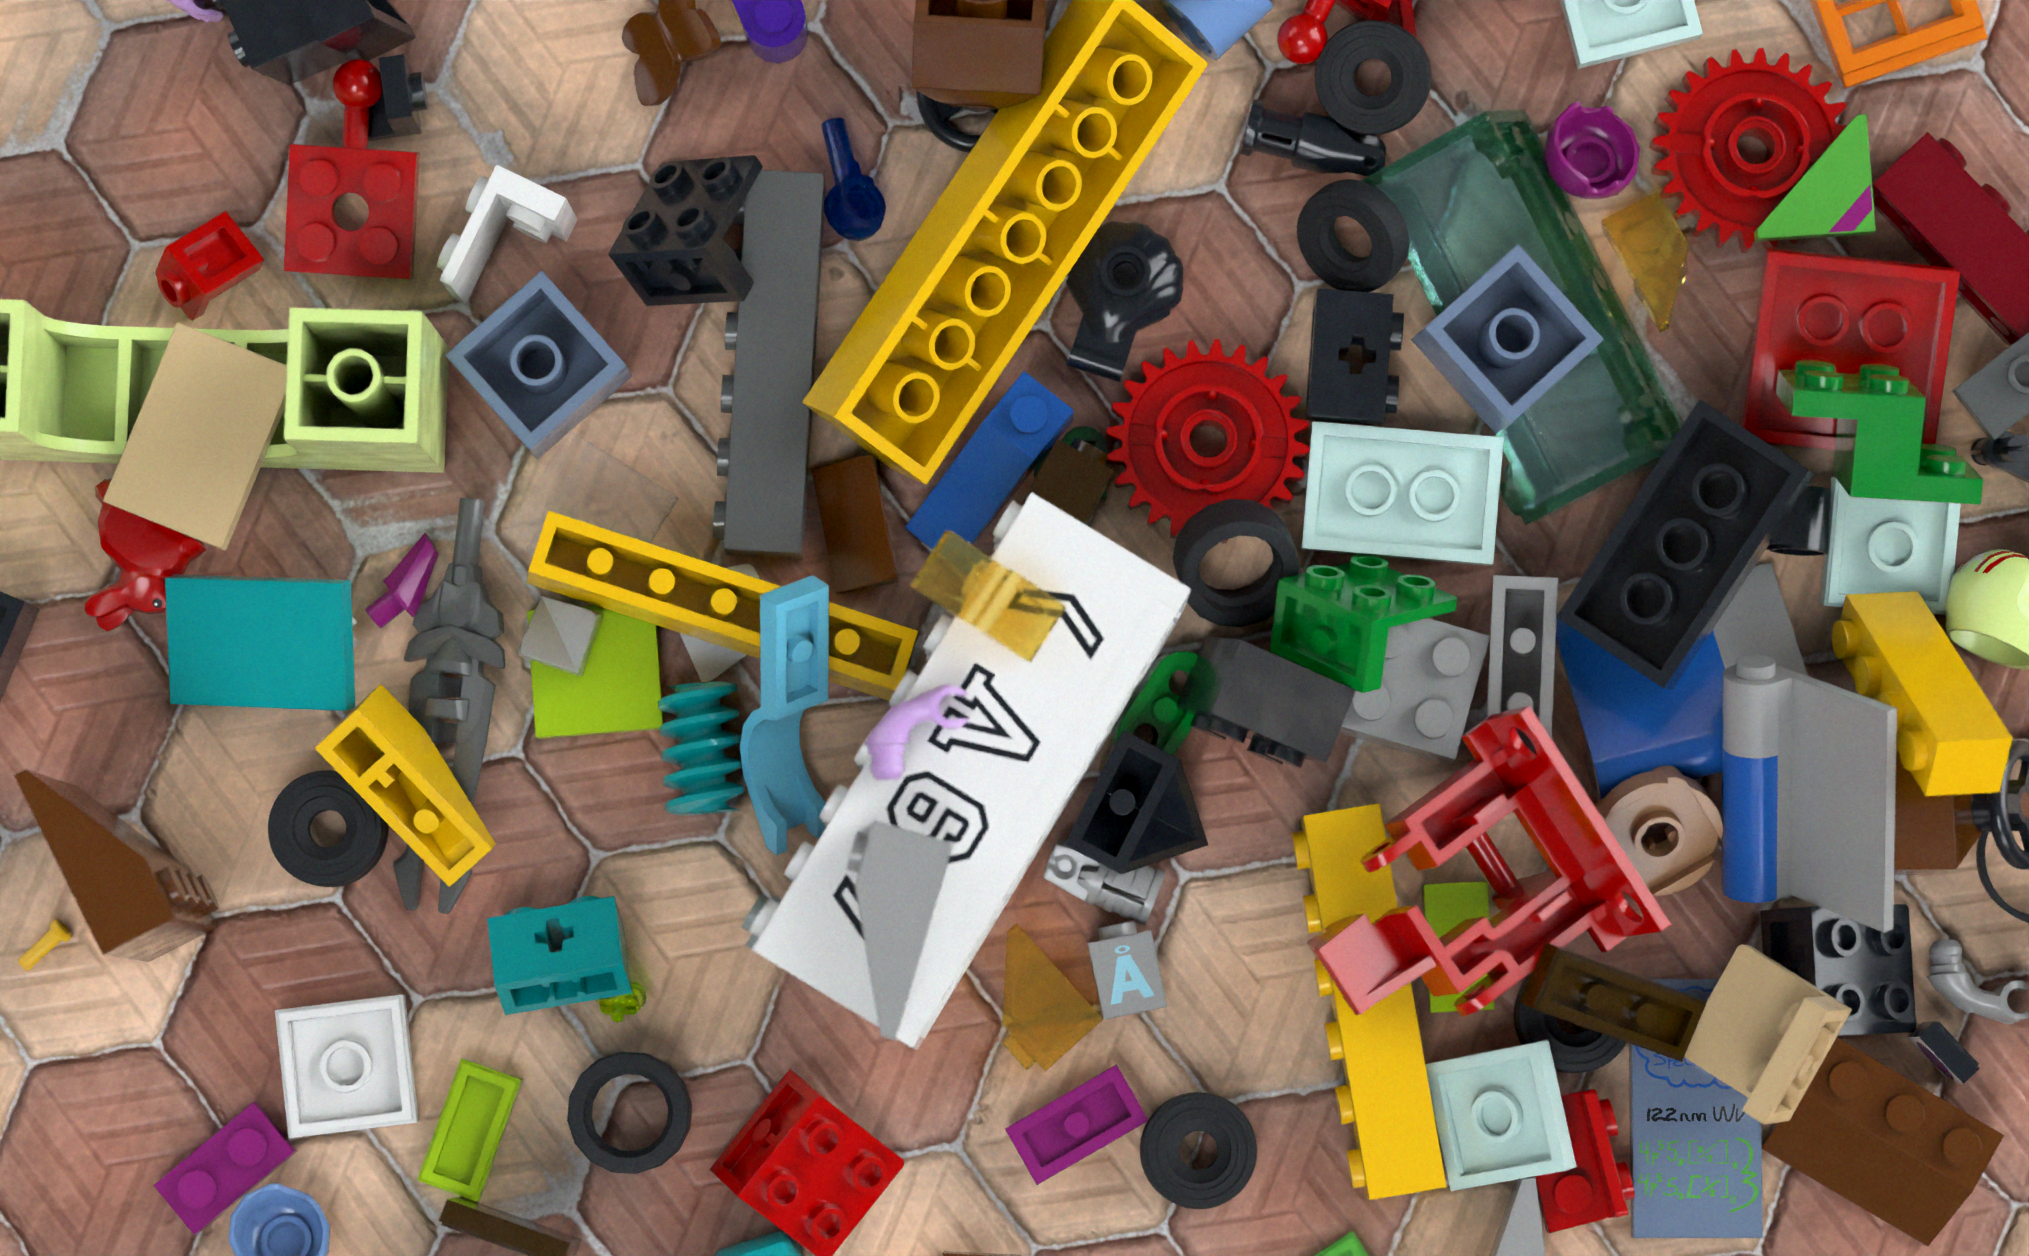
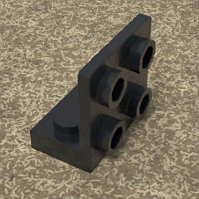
M755 155L663 162L652 173L649 184L632 213L624 221L622 230L608 253L646 306L745 300L754 281L723 237L763 167Z
M1894 904L1893 929L1887 932H1881L1820 906L1760 911L1763 954L1852 1009L1838 1036L1910 1033L1916 1030L1909 908L1906 904Z

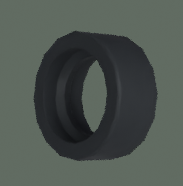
M1227 499L1207 505L1187 520L1176 537L1173 563L1178 581L1191 588L1187 603L1199 617L1219 626L1244 627L1265 621L1275 613L1279 579L1299 575L1300 564L1287 525L1273 509L1254 500ZM1237 536L1257 537L1266 541L1271 547L1273 554L1272 564L1266 573L1251 585L1235 590L1216 589L1207 585L1201 579L1199 572L1200 562L1211 548L1223 540Z
M618 1052L598 1059L580 1074L569 1096L567 1122L574 1143L590 1162L613 1173L638 1174L662 1166L680 1150L691 1127L692 1103L685 1082L670 1064L647 1053ZM625 1074L641 1075L653 1081L663 1092L668 1106L667 1124L661 1136L650 1146L636 1151L619 1150L607 1144L596 1132L592 1120L593 1101L600 1088L611 1079Z

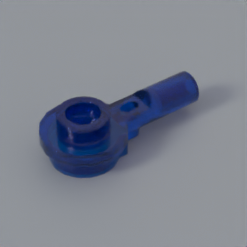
M841 117L831 118L821 123L835 181V186L827 192L825 197L824 213L829 225L837 234L848 240L863 241L872 237L881 228L886 212L885 200L880 190L874 185L873 178L861 173L860 165L854 158L845 119Z

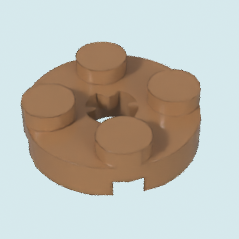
M1660 766L1653 771L1632 776L1618 784L1605 798L1599 800L1594 805L1653 896L1674 894L1690 887L1709 871L1715 861L1712 853L1717 846L1718 836L1722 841L1723 823L1720 813L1707 790L1696 780L1684 776L1678 768ZM1663 822L1671 824L1665 829L1667 836L1665 841L1655 845L1652 838H1649L1647 843L1641 842L1642 836L1647 832L1646 829L1656 823L1662 824Z

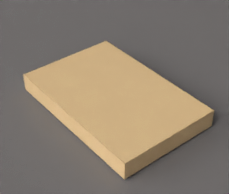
M177 322L103 502L226 551L285 409L287 365Z

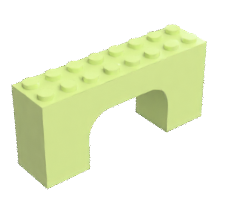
M0 299V460L119 463L174 328L101 326L72 323L46 317L25 300ZM289 308V329H196L287 365L285 409L261 468L444 473L449 360L445 355L449 352V346L422 311Z

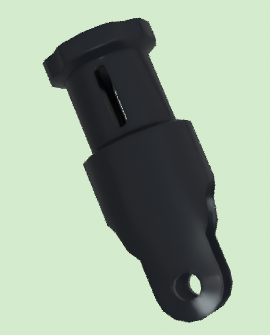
M1253 99L1240 152L1241 155L1250 156L1256 151L1290 159L1293 167L1322 174L1350 172L1363 176H1375L1385 166L1386 147L1379 137L1349 131L1337 124L1331 117L1305 112L1301 117L1266 109L1263 106V101Z

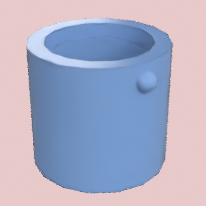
M1162 0L1161 2L1165 11L1181 32L1204 54L1216 61L1273 8L1271 0Z

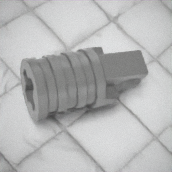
M1058 839L1046 866L1044 879L1083 900L1085 903L1093 906L1095 904L1102 907L1105 911L1118 913L1123 918H1130L1141 925H1146L1166 872L1152 869L1148 865L1121 875L1065 846L1066 840Z

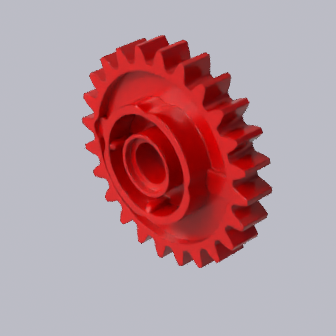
M1758 48L1748 64L1743 61L1739 51L1733 49L1728 55L1726 68L1721 67L1711 56L1703 64L1705 78H1701L1689 70L1682 78L1687 94L1671 89L1665 100L1674 110V113L1659 112L1654 120V123L1659 128L1667 132V135L1653 138L1649 144L1650 149L1665 156L1664 159L1654 164L1651 168V174L1668 176L1670 182L1662 189L1659 196L1661 199L1672 197L1680 199L1681 204L1673 216L1675 220L1690 214L1695 216L1696 223L1692 234L1695 237L1702 234L1706 229L1713 228L1716 231L1715 242L1717 248H1721L1730 236H1736L1741 252L1747 253L1754 243L1755 230L1765 221L1847 126L1838 125L1835 121L1847 107L1845 102L1828 104L1824 99L1832 83L1827 81L1815 87L1810 85L1809 78L1813 67L1810 64L1804 66L1799 72L1792 73L1789 70L1790 59L1788 53H1784L1775 65H1769L1764 49ZM1743 137H1754L1760 140L1767 149V162L1755 165L1743 160L1737 149L1738 140ZM1793 239V240H1789V241H1790L1792 244H1795V243H1797L1800 239ZM1778 240L1762 241L1765 248L1775 249L1778 245Z
M1215 339L1209 353L1203 355L1199 352L1194 340H1188L1183 359H1178L1166 347L1162 352L1164 365L1162 368L1158 369L1145 360L1141 363L1140 369L1145 379L1144 383L1139 384L1131 380L1124 381L1123 389L1132 401L1130 403L1113 402L1111 412L1122 419L1123 424L1106 429V437L1121 444L1119 449L1107 454V462L1125 467V471L1114 480L1115 488L1132 486L1135 489V493L1130 498L1127 507L1132 510L1145 504L1148 505L1151 510L1147 526L1150 528L1161 519H1168L1170 521V538L1172 539L1178 536L1189 518L1210 504L1227 499L1254 500L1273 509L1270 504L1272 500L1289 504L1293 496L1284 485V482L1302 481L1305 472L1292 463V459L1309 455L1310 447L1295 441L1294 436L1308 429L1309 421L1295 419L1290 415L1300 405L1302 399L1300 396L1283 397L1280 394L1288 379L1286 374L1278 375L1272 379L1266 378L1264 373L1269 360L1266 356L1259 359L1255 364L1248 365L1245 362V345L1241 344L1231 357H1226L1223 355L1220 339ZM1209 426L1220 431L1226 443L1224 451L1210 458L1198 455L1192 449L1189 440L1190 435L1196 429ZM1228 539L1221 541V543H1227Z

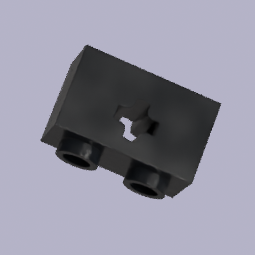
M1317 288L1313 299L1305 420H1308L1309 424L1316 421L1382 427L1385 421V413L1396 414L1399 376L1388 375L1390 350L1401 351L1404 313L1393 312L1394 294ZM1350 345L1361 346V357L1371 359V362L1364 364L1360 374H1350L1349 362L1339 360V357L1346 356Z

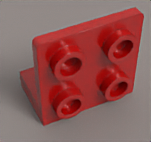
M789 1069L709 1170L737 1197L815 1256H833L903 1168L904 1160L829 1102L807 1081Z

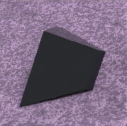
M1123 730L1064 845L1121 875L1207 846L1208 842L1181 759Z

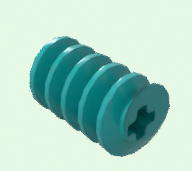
M698 682L667 687L675 690V693L658 701V708L660 711L676 715L677 718L659 727L661 736L679 741V744L662 751L661 758L664 762L680 766V770L663 777L664 787L682 792V795L666 802L665 811L678 816L741 811L740 809L728 806L727 800L743 794L745 786L726 781V774L742 768V762L740 759L724 755V749L741 742V735L722 729L723 723L740 716L739 709L723 705L720 698L737 691L738 684L733 682Z

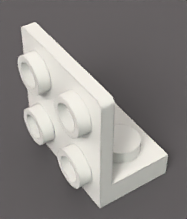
M496 165L490 179L481 176L469 195L465 210L472 213L462 235L459 236L453 233L441 251L437 262V268L443 270L440 282L454 299L465 304L508 218L514 221L513 227L538 241L547 243L550 236L553 235L567 242L578 220L565 197Z

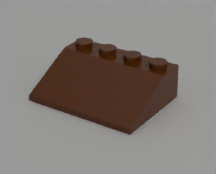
M24 770L14 775L102 955L150 962L218 927L212 912L219 909V904L212 888L202 874L196 877L188 868L78 786L29 770Z

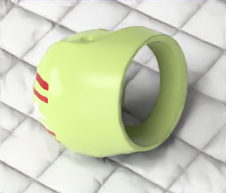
M1989 550L1973 556L1960 566L1950 580L1946 596V635L1951 641L1966 651L1993 663L2021 670H2029L2028 557L2010 550Z

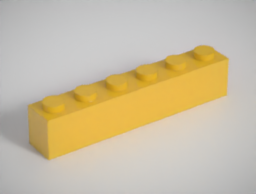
M549 510L527 575L528 584L759 659L760 595L782 587ZM829 602L828 681L890 701L904 678L918 631Z
M1380 803L1305 815L1300 819L1302 830L1291 832V840L1297 870L1308 869L1313 894L1302 895L1308 934L1319 932L1321 935L1326 932L1325 928L1329 924L1353 915L1366 914L1370 922L1373 923L1388 910L1398 908L1390 863L1371 873H1367L1360 863L1361 858L1386 839ZM1318 958L1313 959L1319 997L1330 995L1334 1021L1324 1023L1330 1061L1341 1059L1346 1084L1335 1086L1338 1114L1341 1125L1352 1123L1357 1149L1346 1150V1160L1352 1189L1363 1187L1365 1199L1374 1200L1447 1187L1411 982L1374 1004L1363 1014L1355 1015Z

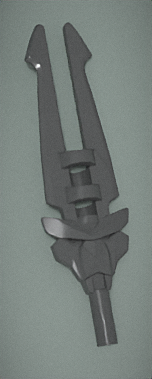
M460 498L453 563L448 564L444 578L433 597L419 606L412 623L419 634L409 641L404 661L411 662L427 658L424 671L413 676L410 681L409 713L426 730L435 746H437V742L456 744L452 774L473 806L488 738L496 687L492 681L484 676L483 668L484 662L501 669L505 668V651L495 640L504 633L503 613L490 602L486 586L483 583L482 568L478 566L485 501ZM445 672L461 675L463 677L462 679L446 677ZM442 697H454L460 699H442ZM440 718L452 719L458 722L457 724L441 722ZM408 844L402 857L393 862V867L404 906L407 910L414 911L419 906L424 861ZM471 868L450 887L441 879L438 911L440 913L449 914L472 874Z

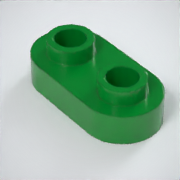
M1172 651L1162 655L1154 662L1113 727L1112 742L1114 747L1123 730L1133 735L1139 725L1146 723L1153 731V739L1150 744L1174 756L1192 729L1190 724L1194 715L1177 708L1181 694L1175 695L1170 690L1169 678L1174 672L1179 670L1184 672L1188 678L1199 655L1186 651Z

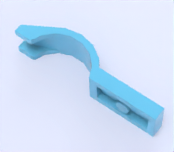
M814 575L760 595L761 708L753 710L743 724L740 742L743 776L766 847L776 856L787 851L788 829L805 823L807 831L817 839L821 837L826 829L825 823L819 818L826 802L816 791L805 768L800 748V720L804 710L828 701L829 585Z

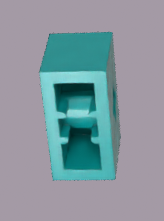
M583 896L565 905L542 909L519 907L508 911L505 915L487 918L494 985L505 1015L632 993L624 926L614 896L606 898Z

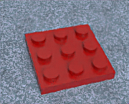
M1766 248L1741 426L1767 443L1835 450L1838 419L1792 416L1776 395L1778 369L1795 370L1796 361L1811 360L1834 364V372L1860 374L1861 365L1877 364L1899 368V376L1908 378L1926 398L1921 444H1936L1960 271L1957 268Z

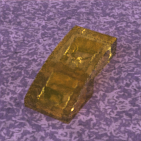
M947 530L910 585L911 588L1029 663H1031L1066 609L1064 604L1014 570L1006 569L955 533Z

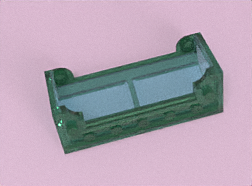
M1518 109L1484 111L1361 181L1371 184L1385 193L1401 212L1409 234L1407 258L1436 316L1499 259L1519 244L1604 339L1512 424L1495 434L1496 437H1504L1503 451L1510 463L1504 468L1505 481L1500 484L1501 494L1510 511L1516 516H1521L1525 525L1545 520L1655 467L1683 424L1567 192L1561 190L1549 176L1543 157L1544 146L1526 110Z

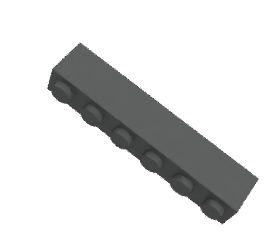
M761 170L733 219V224L744 225L742 250H732L753 279L754 284L745 300L739 301L738 312H727L725 325V350H736L734 375H723L721 413H732L730 438H719L717 476H728L726 501H715L713 539L724 540L723 549L727 556L803 560L812 410L804 405L802 401L814 385L826 196L824 173Z

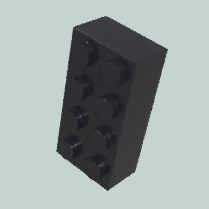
M1699 399L1556 618L1662 688L1673 690L1816 474Z

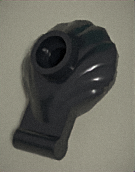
M1111 221L1098 228L1067 274V286L1083 314L1067 366L1120 383L1136 332L1169 316L1170 310L1181 301L1183 293V265L1181 259L1175 255L1169 240L1155 233L1148 225L1139 222L1122 223Z

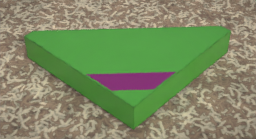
M1867 114L1856 115L1772 213L1755 230L1754 242L1872 235L1876 231Z

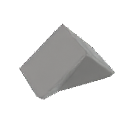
M541 596L517 654L523 658L582 677L602 616L600 613Z

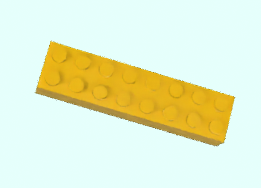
M1072 0L1044 42L1041 95L1013 107L998 110L802 403L870 454H873L874 457L893 471L927 485L1208 63L1133 0Z

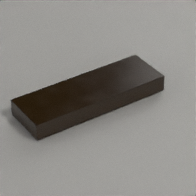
M1548 942L1543 947L1521 1003L1532 1009L1680 1062L1684 1059L1707 1003L1693 995Z

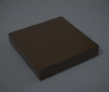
M462 1196L446 1199L439 1219L442 1222V1226L527 1256H576L582 1240Z

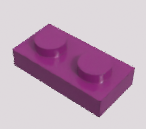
M1115 1065L1005 1128L1036 1185L1149 1120L1119 1067Z
M253 1102L155 1183L154 1187L194 1235H197L298 1151L259 1103Z

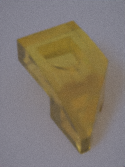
M1655 192L1601 220L1603 234L1633 279L1635 294L1659 332L1662 333L1670 327L1672 310L1680 285L1683 286L1688 272L1687 256L1689 247L1658 192Z

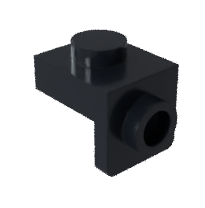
M404 54L378 58L383 92L380 99L373 106L369 107L368 141L421 134L419 111L428 110L423 73H413Z

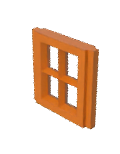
M1810 0L1837 76L1841 80L1844 90L1988 39L1984 28L1985 23L1976 0H1949L1954 12L1953 15L1913 29L1909 28L1899 0H1851L1837 5L1836 0ZM1887 2L1898 34L1854 49L1842 17Z

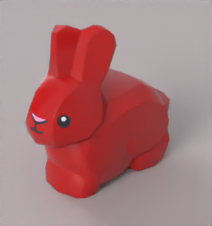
M104 479L95 486L96 498L102 504L97 522L101 548L121 570V575L115 584L109 585L90 595L84 607L86 614L96 618L98 626L107 632L120 626L134 611L145 614L165 613V577L182 575L189 562L207 550L202 541L103 502L112 479Z

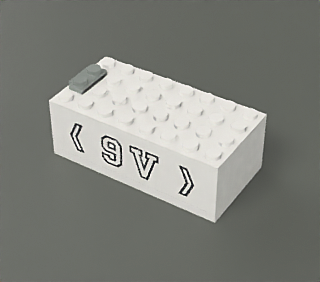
M1032 492L1023 506L1014 501L1010 503L992 534L995 536L993 543H995L993 547L995 553L988 563L979 557L975 560L958 589L960 592L959 598L961 599L959 604L962 605L954 619L945 614L941 616L923 646L926 649L925 654L927 655L926 660L928 662L921 674L918 676L909 670L889 702L892 708L893 706L896 707L900 702H906L938 686H945L947 684L957 686L966 691L967 696H946L942 699L939 710L941 715L948 720L968 718V722L959 729L949 730L931 721L922 722L915 726L909 735L910 743L905 744L906 753H903L904 772L900 779L876 780L870 773L872 759L871 755H868V745L863 743L854 759L856 766L859 767L858 770L861 771L850 790L839 784L819 816L822 822L825 823V831L815 847L804 841L787 867L784 875L793 883L784 898L780 899L774 895L773 899L761 894L741 926L752 934L746 943L747 947L879 1027L855 891L858 873L847 870L856 834L858 831L870 834L873 822L877 820L953 843L951 856L896 1036L897 1039L916 1050L919 1049L1113 730L1128 701L1144 679L1183 615L1191 592V588Z

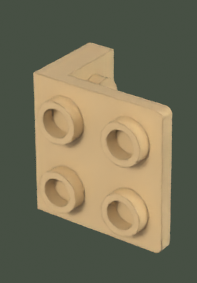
M1739 945L1706 1003L1684 1057L1748 1097L1742 1111L1762 1124L1790 1121L1852 1009L1750 945Z

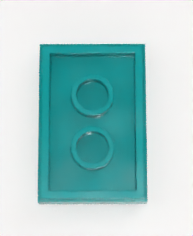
M172 575L165 577L170 704L347 711L355 708L351 580Z

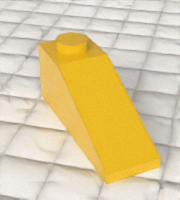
M379 684L341 719L315 747L321 756L449 887L496 845L426 730L382 684Z

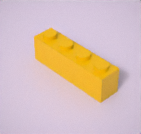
M1919 592L1846 594L1841 619L1834 623L1832 629L1833 651L1836 657L1844 662L1854 679L1856 689L1860 695L1897 708L1896 749L1900 754L1903 767L1911 772L1924 795L1939 796L2000 792L2013 738Z

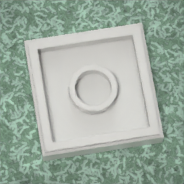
M405 995L275 1010L288 1138L419 1123Z

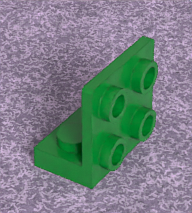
M1355 555L1350 558L1349 563L1336 566H1310L1306 569V573L1282 578L1278 581L1270 652L1361 693L1381 689L1389 628L1456 611L1457 597L1435 588L1436 583L1434 580L1420 575L1402 574L1388 568L1389 563L1387 560L1373 555Z

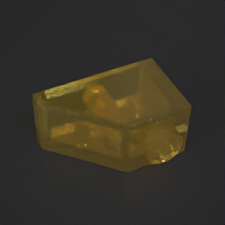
M1016 923L1007 931L1002 1025L1011 1034L1002 1041V1044L1026 1070L1037 1063L1046 1072L1103 1019Z

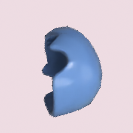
M271 1183L244 1195L231 1214L228 1241L234 1256H327L329 1253L331 1226L320 1205L316 1203L312 1196L280 1183Z

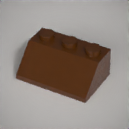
M1836 1037L1790 1121L1772 1123L1761 1144L1763 1151L1918 1242L1929 1246L1973 1192L2004 1135Z

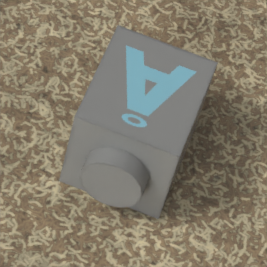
M1135 921L1099 928L1100 941L1088 943L1087 948L1102 1020L1167 1007L1152 931L1138 933Z

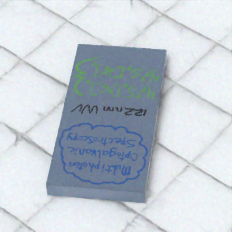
M1649 979L1693 995L1705 1002L1708 1001L1719 979ZM1629 1043L1630 1176L1635 1193V1198L1630 1199L1631 1237L1763 1238L1761 1122L1742 1111L1748 1097L1685 1057L1680 1062Z

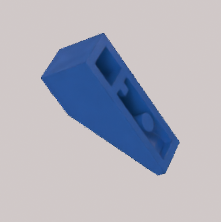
M1023 371L970 438L911 518L905 529L955 568L1033 472L1035 465L1042 456L1053 447L1057 439L1073 422L1074 410Z

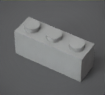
M1493 575L1487 717L1530 706L1552 739L1558 578ZM1516 728L1524 744L1533 753L1537 754L1529 737L1523 731Z

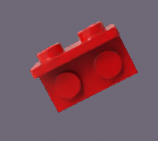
M1584 1089L1561 1095L1576 1167L1566 1171L1533 1176L1536 1178L1538 1201L1547 1233L1611 1217L1628 1215L1626 1200L1635 1198L1628 1166L1625 1161L1615 1163L1609 1141L1610 1137L1618 1136L1616 1118L1609 1098L1599 1100L1596 1089Z

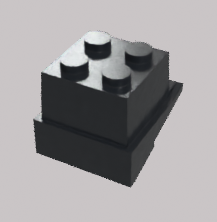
M212 0L218 9L225 8L234 28L233 31L228 32V40L242 66H250L252 70L287 85L299 82L351 59L369 61L416 38L412 27L389 0Z

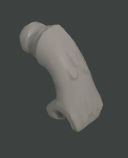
M1957 940L1933 942L1929 949L1932 966L1929 967L1930 975L1926 977L1934 988L1945 996L1957 1009L2012 1025L2015 1022L2029 1018V1011L2015 1013L2009 1008L2007 1003V996L2011 991L2029 990V986L2024 981L2006 982L1996 987L1994 991L1982 990L1974 985L1971 981L1970 973L1966 972L1965 964H1962L1961 960L1963 954L1962 947Z

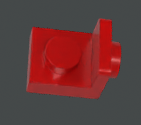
M224 211L166 246L156 268L155 275L158 287L168 303L173 307H180L187 317L193 321L204 314L210 300L258 272L264 262V258L230 215Z

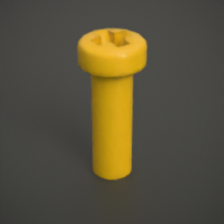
M54 919L49 924L51 929L18 959V963L26 971L35 966L61 941L68 942L72 938L70 929L62 921Z

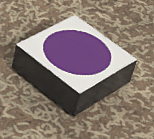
M1939 1021L1922 1022L1907 1037L1951 1084H1964L1980 1069L1978 1067L1979 1063Z

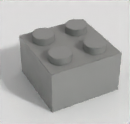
M1430 618L1389 628L1381 689L1366 693L1356 690L1339 733L1449 765L1456 759L1490 636Z

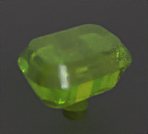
M631 981V994L597 999L596 1002L603 1014L611 1015V1020L614 1022H621L624 1019V1015H635L645 1005V989L638 982Z

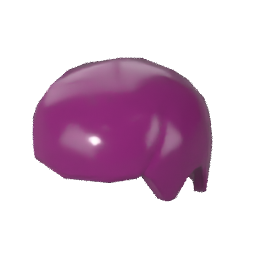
M1577 101L1571 103L1549 128L1543 157L1549 176L1561 190L1583 199H1604L1618 195L1632 181L1637 173L1640 148L1632 128L1614 114L1610 106L1582 107L1581 102Z

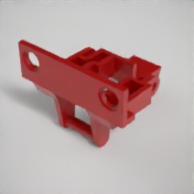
M1530 706L1490 715L1464 734L1461 738L1475 759L1385 823L1384 826L1391 836L1371 849L1360 860L1366 872L1371 873L1383 868L1406 852L1417 871L1439 867L1466 847L1495 891L1492 900L1501 911L1489 920L1486 916L1466 919L1438 938L1418 906L1411 905L1390 909L1373 923L1370 922L1366 914L1348 916L1329 924L1325 928V933L1315 936L1307 942L1355 1015L1363 1014L1374 1004L1419 976L1432 995L1437 997L1460 994L1487 973L1485 978L1469 988L1454 1002V1006L1459 1014L1467 1016L1491 1003L1532 972L1536 967L1546 942L1563 948L1587 930L1601 952H1608L1626 937L1662 932L1671 925ZM1516 728L1523 731L1529 737L1537 754L1533 753L1524 744ZM1514 812L1551 870L1517 879L1486 831L1508 814ZM1622 891L1628 894L1637 903L1642 912L1643 917L1638 915L1630 907V905L1626 902L1622 894Z

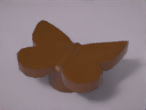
M659 0V7L656 13L642 12L632 16L625 24L621 37L624 46L632 53L640 56L635 64L634 80L638 99L643 106H658L668 99L678 82L681 63L685 61H699L706 55L717 51L721 46V39L714 24L704 10L696 9L695 0Z

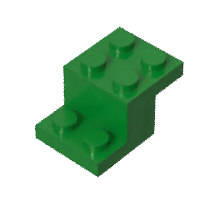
M1802 360L1796 361L1795 370L1778 369L1776 395L1792 416L1838 419L1833 475L1850 497L1981 505L1983 478L1963 456H1956V448L1939 444H1921L1926 398L1908 378L1899 376V368L1887 365L1865 364L1860 366V374L1834 372L1835 365L1832 363Z

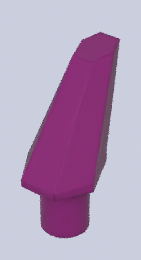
M426 533L422 535L390 575L383 580L389 590L365 609L380 629L404 610L412 617L417 614L439 555L434 543Z

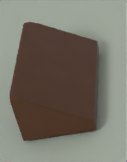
M873 454L813 469L812 475L836 595L897 583L898 577Z

